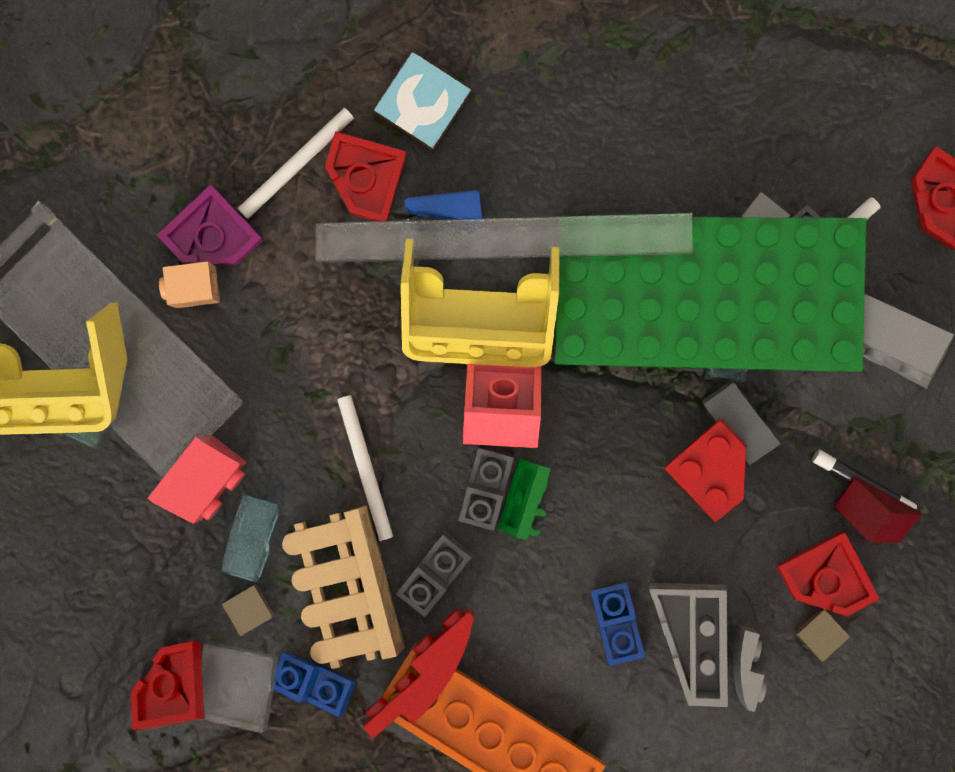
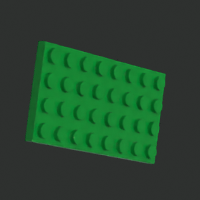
M559 217V297L556 314L555 364L863 372L866 218Z

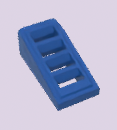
M477 190L409 197L404 200L407 213L412 215L482 225L480 195Z

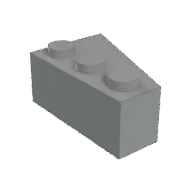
M865 294L863 357L875 364L884 365L927 389L949 349L954 334Z
M650 583L649 591L661 621V626L666 636L688 706L728 707L726 585Z

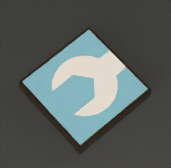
M411 50L372 109V114L434 153L474 93V90L417 52Z

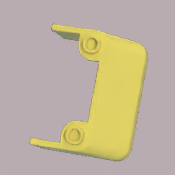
M406 239L401 276L402 350L407 357L416 361L515 367H540L550 361L559 297V247L551 248L549 274H528L519 280L517 293L443 289L444 280L437 270L429 267L414 266V239Z
M109 303L86 321L91 344L88 354L90 368L23 371L21 359L16 350L9 345L0 343V435L99 432L106 429L115 420L127 366V353L118 303Z

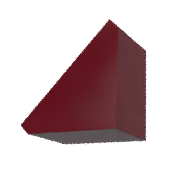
M857 476L853 477L834 503V507L869 542L900 543L921 516L920 511Z

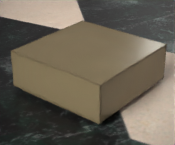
M257 584L222 604L240 636L275 616Z
M820 608L794 632L822 662L850 638L823 608Z

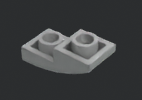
M737 624L733 645V676L736 692L740 703L747 710L755 712L757 703H761L764 700L767 689V682L764 680L765 675L756 667H752V662H757L760 657L762 641L759 640L760 634L754 629Z

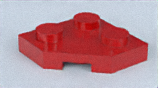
M335 131L325 168L351 215L387 225L407 158V152Z
M935 146L930 149L910 180L921 230L950 250H955V158Z
M720 417L670 460L664 469L716 523L744 500L747 444Z
M842 531L775 565L791 597L809 605L849 616L880 599L846 533Z
M191 641L160 648L152 659L155 664L146 677L139 679L131 690L132 730H146L205 719L201 642Z

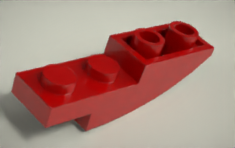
M467 607L463 612L457 608L442 621L441 625L444 629L434 638L428 634L420 640L412 649L416 654L412 657L411 665L417 670V673L415 675L412 671L406 673L394 685L397 691L391 697L385 700L381 696L365 711L368 717L363 728L373 739L402 713L413 725L442 693L463 656L474 619V611L470 607Z

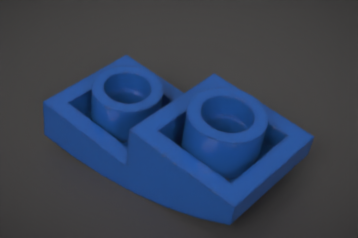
M627 582L590 591L608 667L645 658Z
M283 652L269 688L299 703L307 701L340 717L344 716L357 680L311 660Z

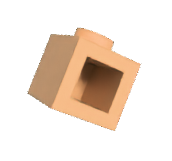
M207 261L163 267L164 277L159 279V289L162 299L167 300V305L182 308L220 303L215 265Z

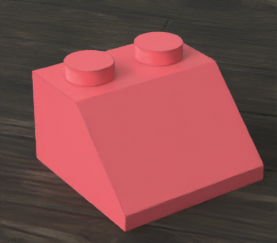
M467 364L463 444L538 448L541 421V366L515 367Z
M213 435L195 437L147 499L193 524L202 521L203 518L209 521L221 507L222 502L218 499L225 490L233 491L244 478L245 473L241 470L247 462Z

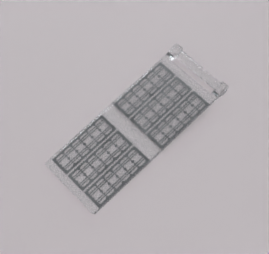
M38 201L31 208L33 213L0 245L1 267L44 223L51 228L0 280V319L52 370L90 368L88 354L91 344L86 321L109 303H118L127 353V366L117 416L109 426L164 478L194 438L213 435L243 405V399L77 238L45 204Z

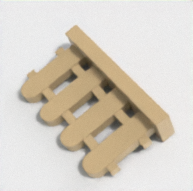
M368 505L344 512L345 519H342L341 512L329 515L331 522L307 528L306 522L294 524L295 532L287 534L282 542L283 549L287 554H302L305 567L294 572L292 584L298 591L311 590L314 603L302 610L301 619L308 627L320 626L323 639L313 644L310 654L312 659L319 664L330 662L331 669L341 667V659L366 654L367 661L376 659L378 657L377 651L380 650L382 660L397 657L405 649ZM349 541L352 542L355 555L351 554L350 546L348 543ZM337 545L340 555L339 559L316 564L314 550ZM360 577L362 580L364 591H361L358 581V578ZM344 581L347 582L349 595L325 599L322 587ZM367 614H370V615H371V619H372V623H373V626H374V627H370V623H369V619H368V615H367ZM356 617L358 631L335 636L332 623Z

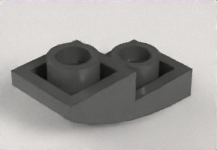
M733 379L702 401L715 421L721 417L747 444L746 461L749 465L781 444L777 436L757 413L753 404Z
M483 445L478 446L459 522L495 530L514 459L513 453Z
M444 531L400 587L396 595L422 616L426 617L447 591L449 585L470 561L474 553Z

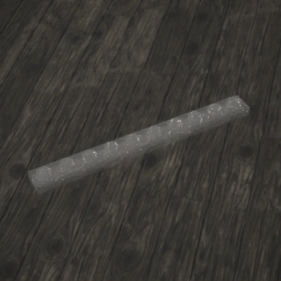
M692 213L316 223V261L319 263L403 261L406 239H414V260L551 257L552 247H559V257L692 254L693 252Z

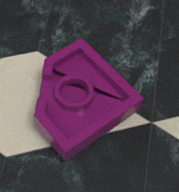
M212 185L206 188L157 234L161 241L184 264L208 261L213 265H238L264 241Z

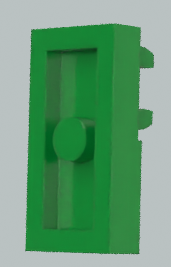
M519 458L497 529L524 540L528 539V535H540L541 531L531 526L534 516H546V512L538 508V504L540 505L543 493L547 489L551 468Z

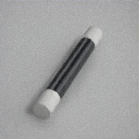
M818 449L812 458L813 463L850 483L853 477L857 476L917 509V504L824 451Z

